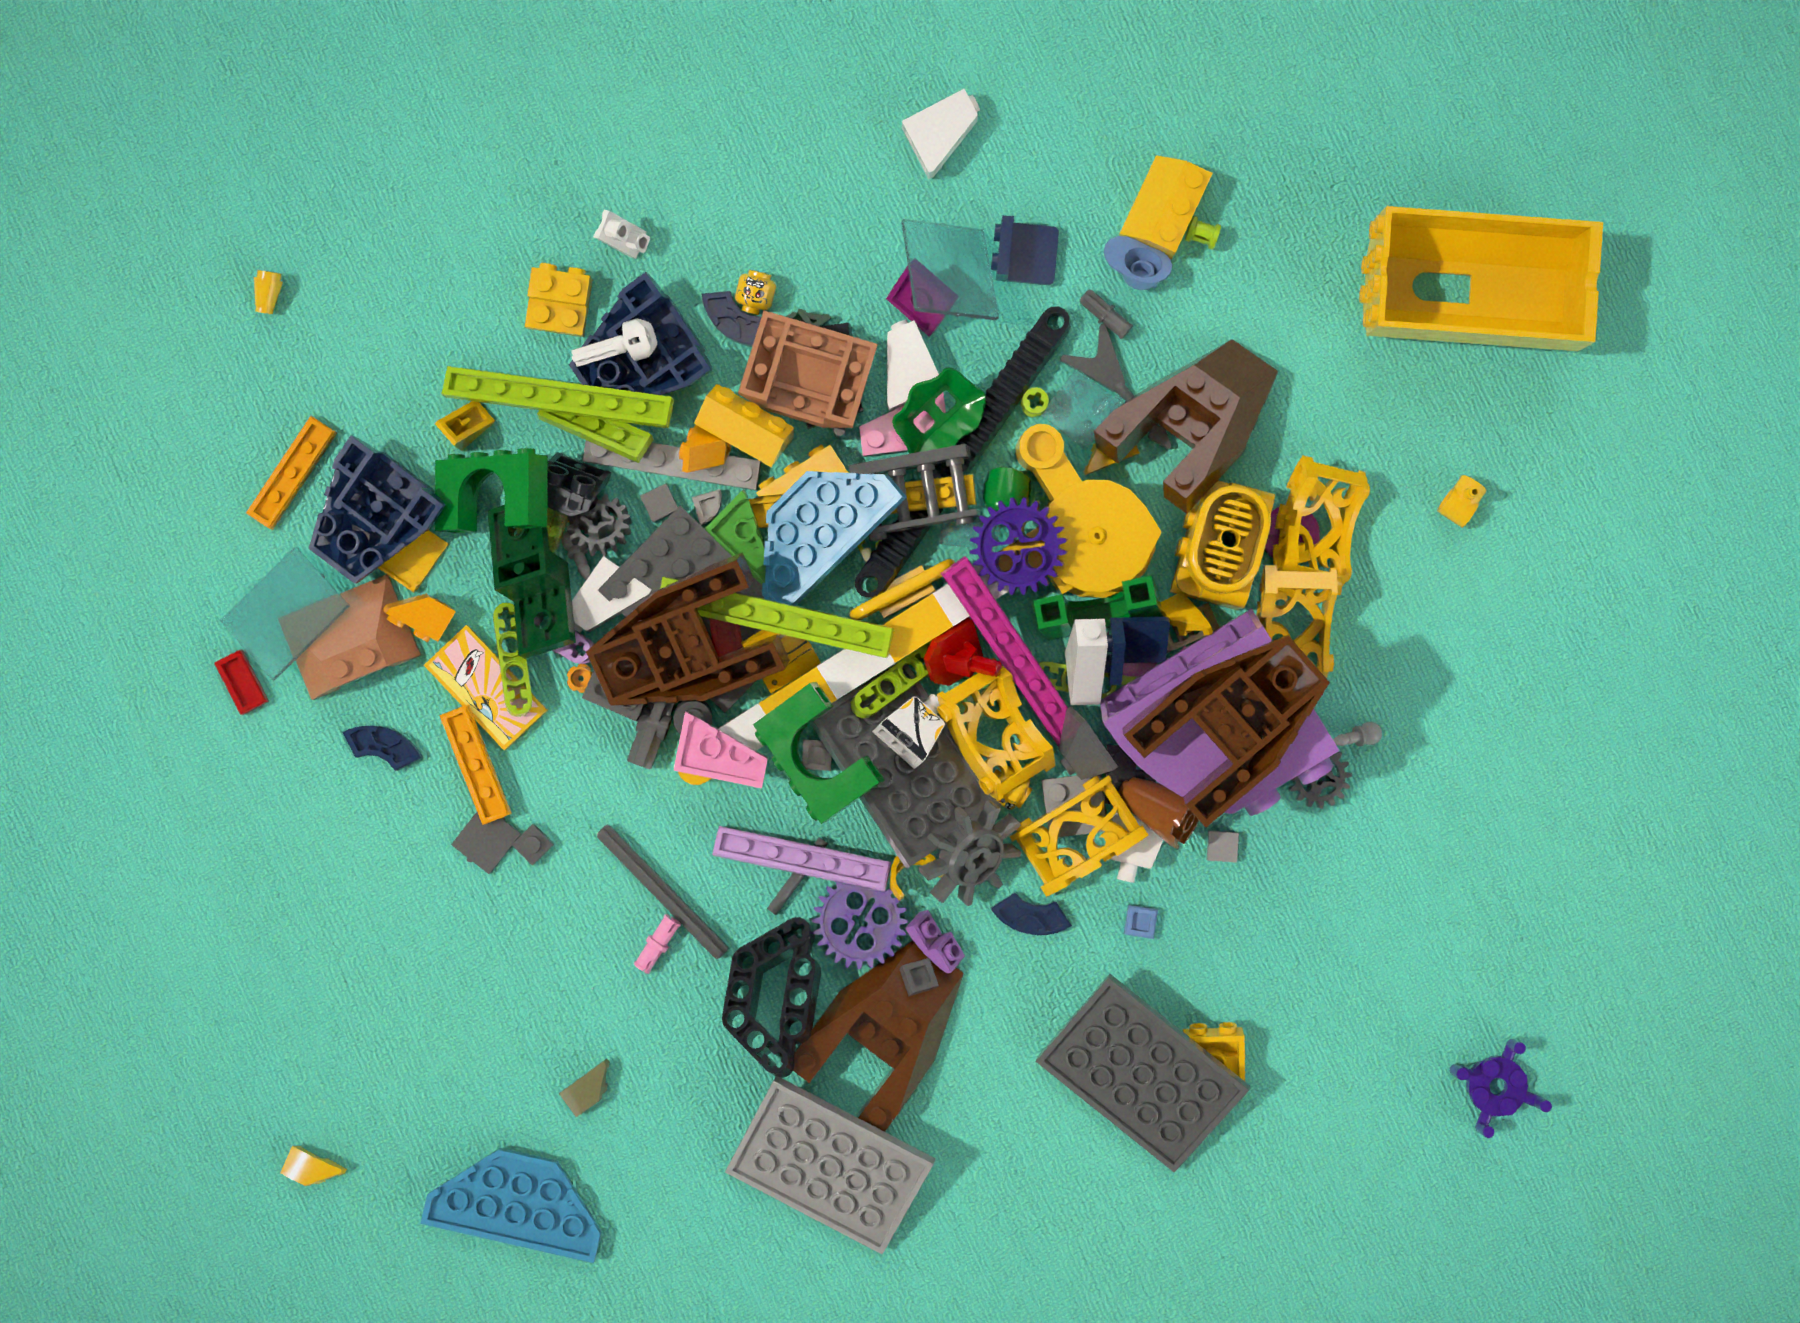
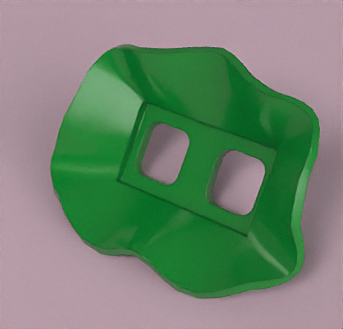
M950 367L945 368L938 376L916 383L911 387L904 407L893 417V427L907 447L909 454L955 446L961 438L974 432L980 425L986 405L985 393L959 371ZM948 391L956 403L949 411L944 413L936 405L935 399L942 392ZM926 411L934 420V424L926 432L922 433L915 426L914 419L921 412Z

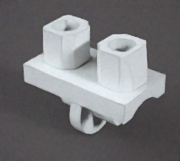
M608 210L603 211L602 222L593 236L608 246L635 259L639 252L644 253L650 241V236L646 235V231Z

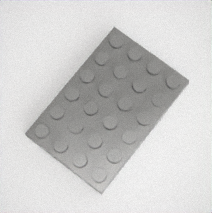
M775 1076L725 1173L883 1254L934 1165L936 1158L781 1077Z

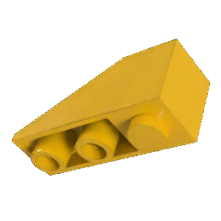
M819 445L808 453L809 459L801 464L797 460L783 469L785 474L775 480L772 476L759 485L761 490L756 492L759 498L781 496L806 471L848 473L831 445L825 448L823 445Z

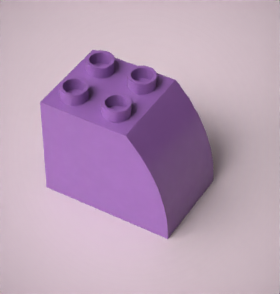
M1251 608L1213 631V634L1203 637L1105 698H1102L1100 707L1103 723L1122 750L1142 770L1158 783L1183 797L1228 759L1192 718L1146 758H1143L1124 737L1122 728L1145 708L1194 673L1269 643L1272 640ZM1314 709L1301 726L1294 742L1290 744L1279 766L1224 813L1234 814L1245 807L1250 816L1257 815L1269 809L1280 800L1281 796L1276 789L1296 776L1303 785L1309 784L1332 770L1334 765L1329 757L1337 753L1339 749Z

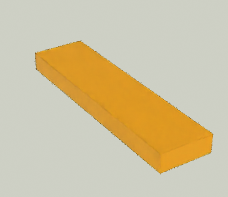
M310 416L246 514L273 530L337 432L313 416Z
M469 704L439 715L482 825L512 814Z

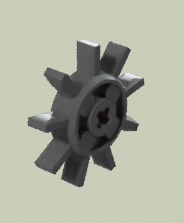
M986 800L976 821H971L969 814L961 807L955 808V818L958 827L947 838L935 833H930L927 837L941 851L938 859L920 866L919 872L928 881L943 875L930 891L941 903H944L957 885H959L957 897L966 906L972 905L975 885L988 881L999 889L1003 884L995 871L998 869L1002 859L1016 858L1021 855V851L1012 843L1003 844V839L1021 826L1020 822L1011 814H1008L994 825L1001 808L991 800Z

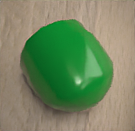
M998 467L988 471L982 490L983 501L987 510L988 507H993L998 511V501L1000 500L1008 507L1010 498H1015L1018 505H1020L1023 498H1028L1029 503L1032 482L1030 478L1021 471L1010 467Z

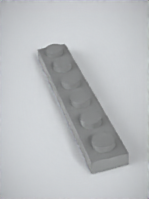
M587 440L582 460L587 463L757 491L761 461L728 456L723 465L686 473L682 472L683 460L679 459L680 447L651 443L641 461L637 463Z

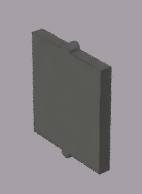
M476 812L451 845L465 855L468 862H474L486 873L490 874L522 833L507 823L505 817L482 825L478 812Z

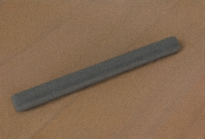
M607 824L597 833V838L715 959L721 958L727 952L728 946L610 825Z

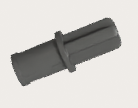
M1089 289L1081 297L1080 303L1099 319L1098 323L1105 324L1121 340L1132 329L1133 325L1114 310L1115 306H1110L1093 290Z

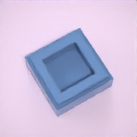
M1128 905L1123 934L1154 939L1158 909Z

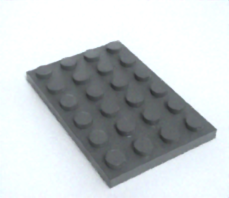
M679 506L609 577L598 591L610 602L613 598H623L627 593V585L634 578L650 588L651 592L649 595L620 611L626 617L655 591L660 589L662 577L666 576L680 580L732 556ZM755 578L749 588L736 592L765 599L762 596V585ZM701 616L712 641L710 620L708 617ZM740 625L742 642L761 630ZM756 681L710 699L725 713Z
M904 665L902 668L903 674L909 679L916 678L910 667ZM888 668L832 703L834 707L810 724L841 771H844L860 758L869 756L885 781L861 797L860 800L907 869L938 849L927 838L930 833L940 834L947 838L958 827L955 818V808L961 807L969 814L971 821H976L986 800L993 801L998 807H1001L1002 804L990 794L987 795L983 792L979 785L978 777L960 752L946 722L928 756L915 769L872 732L884 719L913 696L919 698L922 702L929 697L920 682L869 718H860L853 713L851 709L852 698L861 689L890 669ZM890 681L881 682L880 687L885 694H894L895 687ZM873 694L867 700H862L860 706L862 708H869V705L877 698Z
M1111 974L1105 978L1036 1059L1039 1065L1173 1172L1184 1163L1250 1090L1249 1084Z

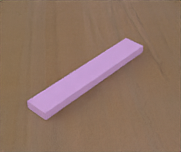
M722 826L718 828L712 853L716 857L881 892L886 891L891 862Z

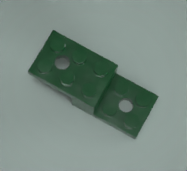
M505 505L488 510L494 590L514 602L518 655L526 659L576 643L568 562L550 551L548 528L522 529L519 535L514 536L517 528L505 527ZM549 616L548 624L540 629V623L544 617Z

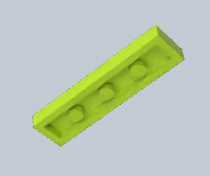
M540 410L537 413L539 420L637 463L641 461L654 440L650 433L625 422Z

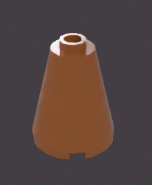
M1133 777L1129 781L1125 780L1118 793L1130 812L1167 844L1176 849L1179 848L1178 842L1185 844L1199 822V819L1185 805L1184 798L1160 783Z

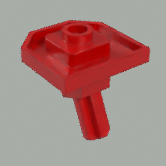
M969 617L932 639L924 656L929 678L936 684L951 686L963 677L971 678L975 672L997 677L1000 675L1002 668L1000 661L983 657L974 622Z

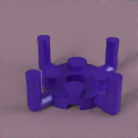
M1509 1039L1507 1041L1502 1056H1490L1474 1064L1471 1069L1458 1064H1453L1450 1067V1073L1460 1080H1466V1088L1470 1099L1475 1107L1481 1110L1475 1129L1486 1138H1492L1495 1133L1494 1129L1489 1126L1492 1116L1513 1115L1523 1102L1543 1112H1549L1552 1109L1551 1102L1541 1096L1528 1092L1527 1075L1518 1064L1513 1062L1515 1054H1523L1526 1051V1046L1516 1039ZM1495 1078H1501L1504 1082V1089L1498 1094H1493L1490 1091V1083Z

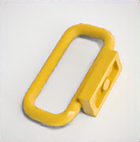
M946 559L927 570H924L921 565L894 579L885 592L852 609L849 614L850 618L862 620L880 611L884 619L935 592L932 582L943 577L941 572L956 562L953 559Z

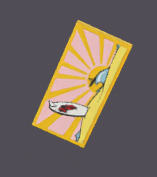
M465 625L424 664L427 670L461 706L469 704L474 719L503 750H507L548 711L531 692L532 707L529 713L522 717H515L509 714L505 707L498 656L468 625ZM507 669V678L512 682L519 681L517 676L510 669ZM523 685L519 688L507 687L508 691L514 690L515 700L510 702V704L516 705L517 710H521L523 704L527 703V701L521 700L520 689H526V686Z

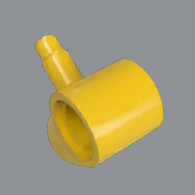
M1461 475L1455 486L1442 500L1437 512L1463 528L1474 515L1480 500L1487 490L1476 480L1466 475Z

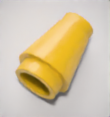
M257 270V277H254L256 312L273 314L283 285L280 273Z

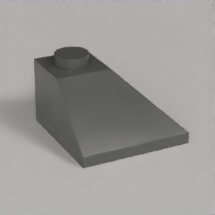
M1069 707L1066 709L1058 750L1064 757L1060 762L1069 775L1075 773L1081 780L1118 768L1087 721L1074 708Z

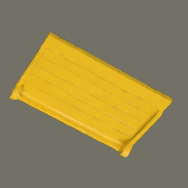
M428 530L378 567V569L415 593L449 544Z

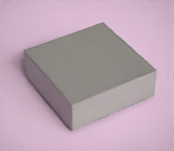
M1208 831L1206 860L1237 863L1239 833Z

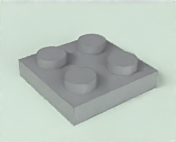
M1077 775L1041 780L1046 813L1085 790L1082 784L1093 777L1081 780ZM1100 791L1091 798V804L1099 806L1104 800V808L1098 815L1105 817L1107 812L1104 792ZM1081 801L1067 810L1081 811ZM1053 818L1047 822L1048 830L1050 828ZM1064 821L1059 837L1089 834L1095 826L1080 822Z

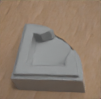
M720 489L692 497L701 526L712 521L718 514L722 503Z

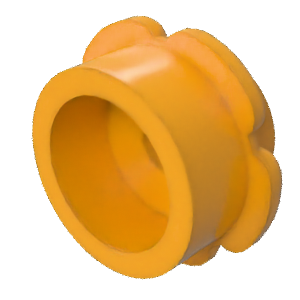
M579 664L577 667L573 666L569 669L567 684L571 690H578L579 693H584L593 673L588 665ZM579 676H583L584 680L579 681Z

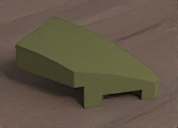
M607 1058L559 1093L575 1117H578L602 1099V1094L607 1091L606 1072L610 1063Z

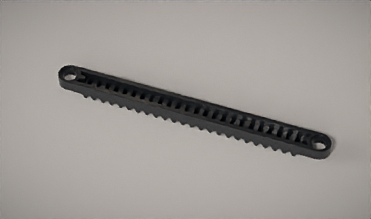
M1050 307L1043 312L1031 331L1027 332L1026 338L1020 342L1019 348L1013 352L1011 359L1007 360L1004 369L1000 370L999 376L993 380L992 386L986 390V405L980 425L974 432L964 436L957 443V445L966 444L970 448L971 458L964 459V464L962 465L963 475L970 473L1018 405L1025 392L1030 388L1071 328V321L1065 309ZM1053 316H1060L1064 319L1063 326L1057 330L1048 327V321ZM946 463L936 464L935 470H932L934 479L951 477L950 467H947ZM927 510L910 512L911 520L928 517ZM899 518L892 524L899 523ZM931 526L886 533L887 539L879 541L876 550L872 551L869 560L855 579L857 592L866 600H870L885 592ZM869 577H874L878 580V587L873 592H866L863 589V582Z

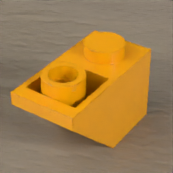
M697 425L694 428L690 427L687 442H682L679 451V459L683 460L682 472L689 473L723 465L731 451L732 445Z
M427 593L386 604L383 608L384 612L389 615L387 618L389 622L400 628H403L404 624L415 629L413 634L426 642H429L430 638L438 642L456 612L452 607Z

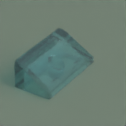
M974 518V523L961 526H957L956 521L942 523L939 544L975 549L977 544L971 542L970 538L979 537V533L973 529V526L982 527L984 524L979 518ZM999 525L995 530V536L998 540L1001 525ZM994 546L992 550L997 552L998 546Z

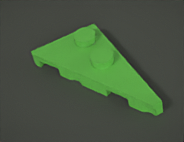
M743 489L715 517L705 530L731 556L743 552L753 577L762 585V583H765L766 565H764L765 543L748 495Z

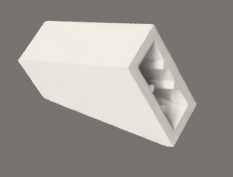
M965 89L902 121V130L928 179L936 175L977 123V112L980 111L979 105L973 95H967Z
M906 319L899 321L891 326V331L887 332V407L889 412L905 405L913 385L939 375L914 320L909 323Z
M603 556L572 600L575 630L579 633L583 629L589 632L620 615V611L649 595L651 589L634 578L626 585L627 593L623 598H613L609 602L598 589L619 566Z
M1075 619L1065 650L1070 705H1099L1101 702L1108 648L1105 619Z

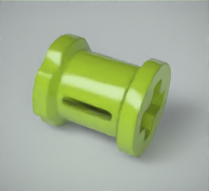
M1193 216L1185 241L1190 242L1194 240L1208 245V249L1213 250L1221 230V225L1216 224L1214 226L1199 221L1198 217Z
M1037 387L1027 390L1021 400L1023 413L1032 418L1042 415L1049 403L1047 393ZM1036 396L1040 398L1039 404L1042 407L1036 406L1035 409L1029 407L1031 402L1028 399L1032 400Z

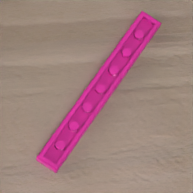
M964 556L941 572V575L1002 665L1012 674L1013 681L1059 747L1066 709L1068 707L968 558Z

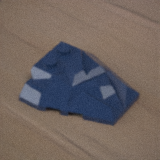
M647 272L621 290L617 296L619 299L609 313L606 312L601 318L603 322L593 335H589L582 347L623 335V322L641 319L651 323L658 345L649 357L638 361L633 360L627 351L576 367L573 359L569 364L582 385L663 395L690 387L713 370L709 359L705 355V349L672 299L664 294L660 286Z
M351 435L334 459L332 469H335L330 486L326 487L324 493L327 496L323 512L318 514L309 549L356 584L428 531L446 504L440 497L434 494L433 488L389 455L376 450L368 443Z

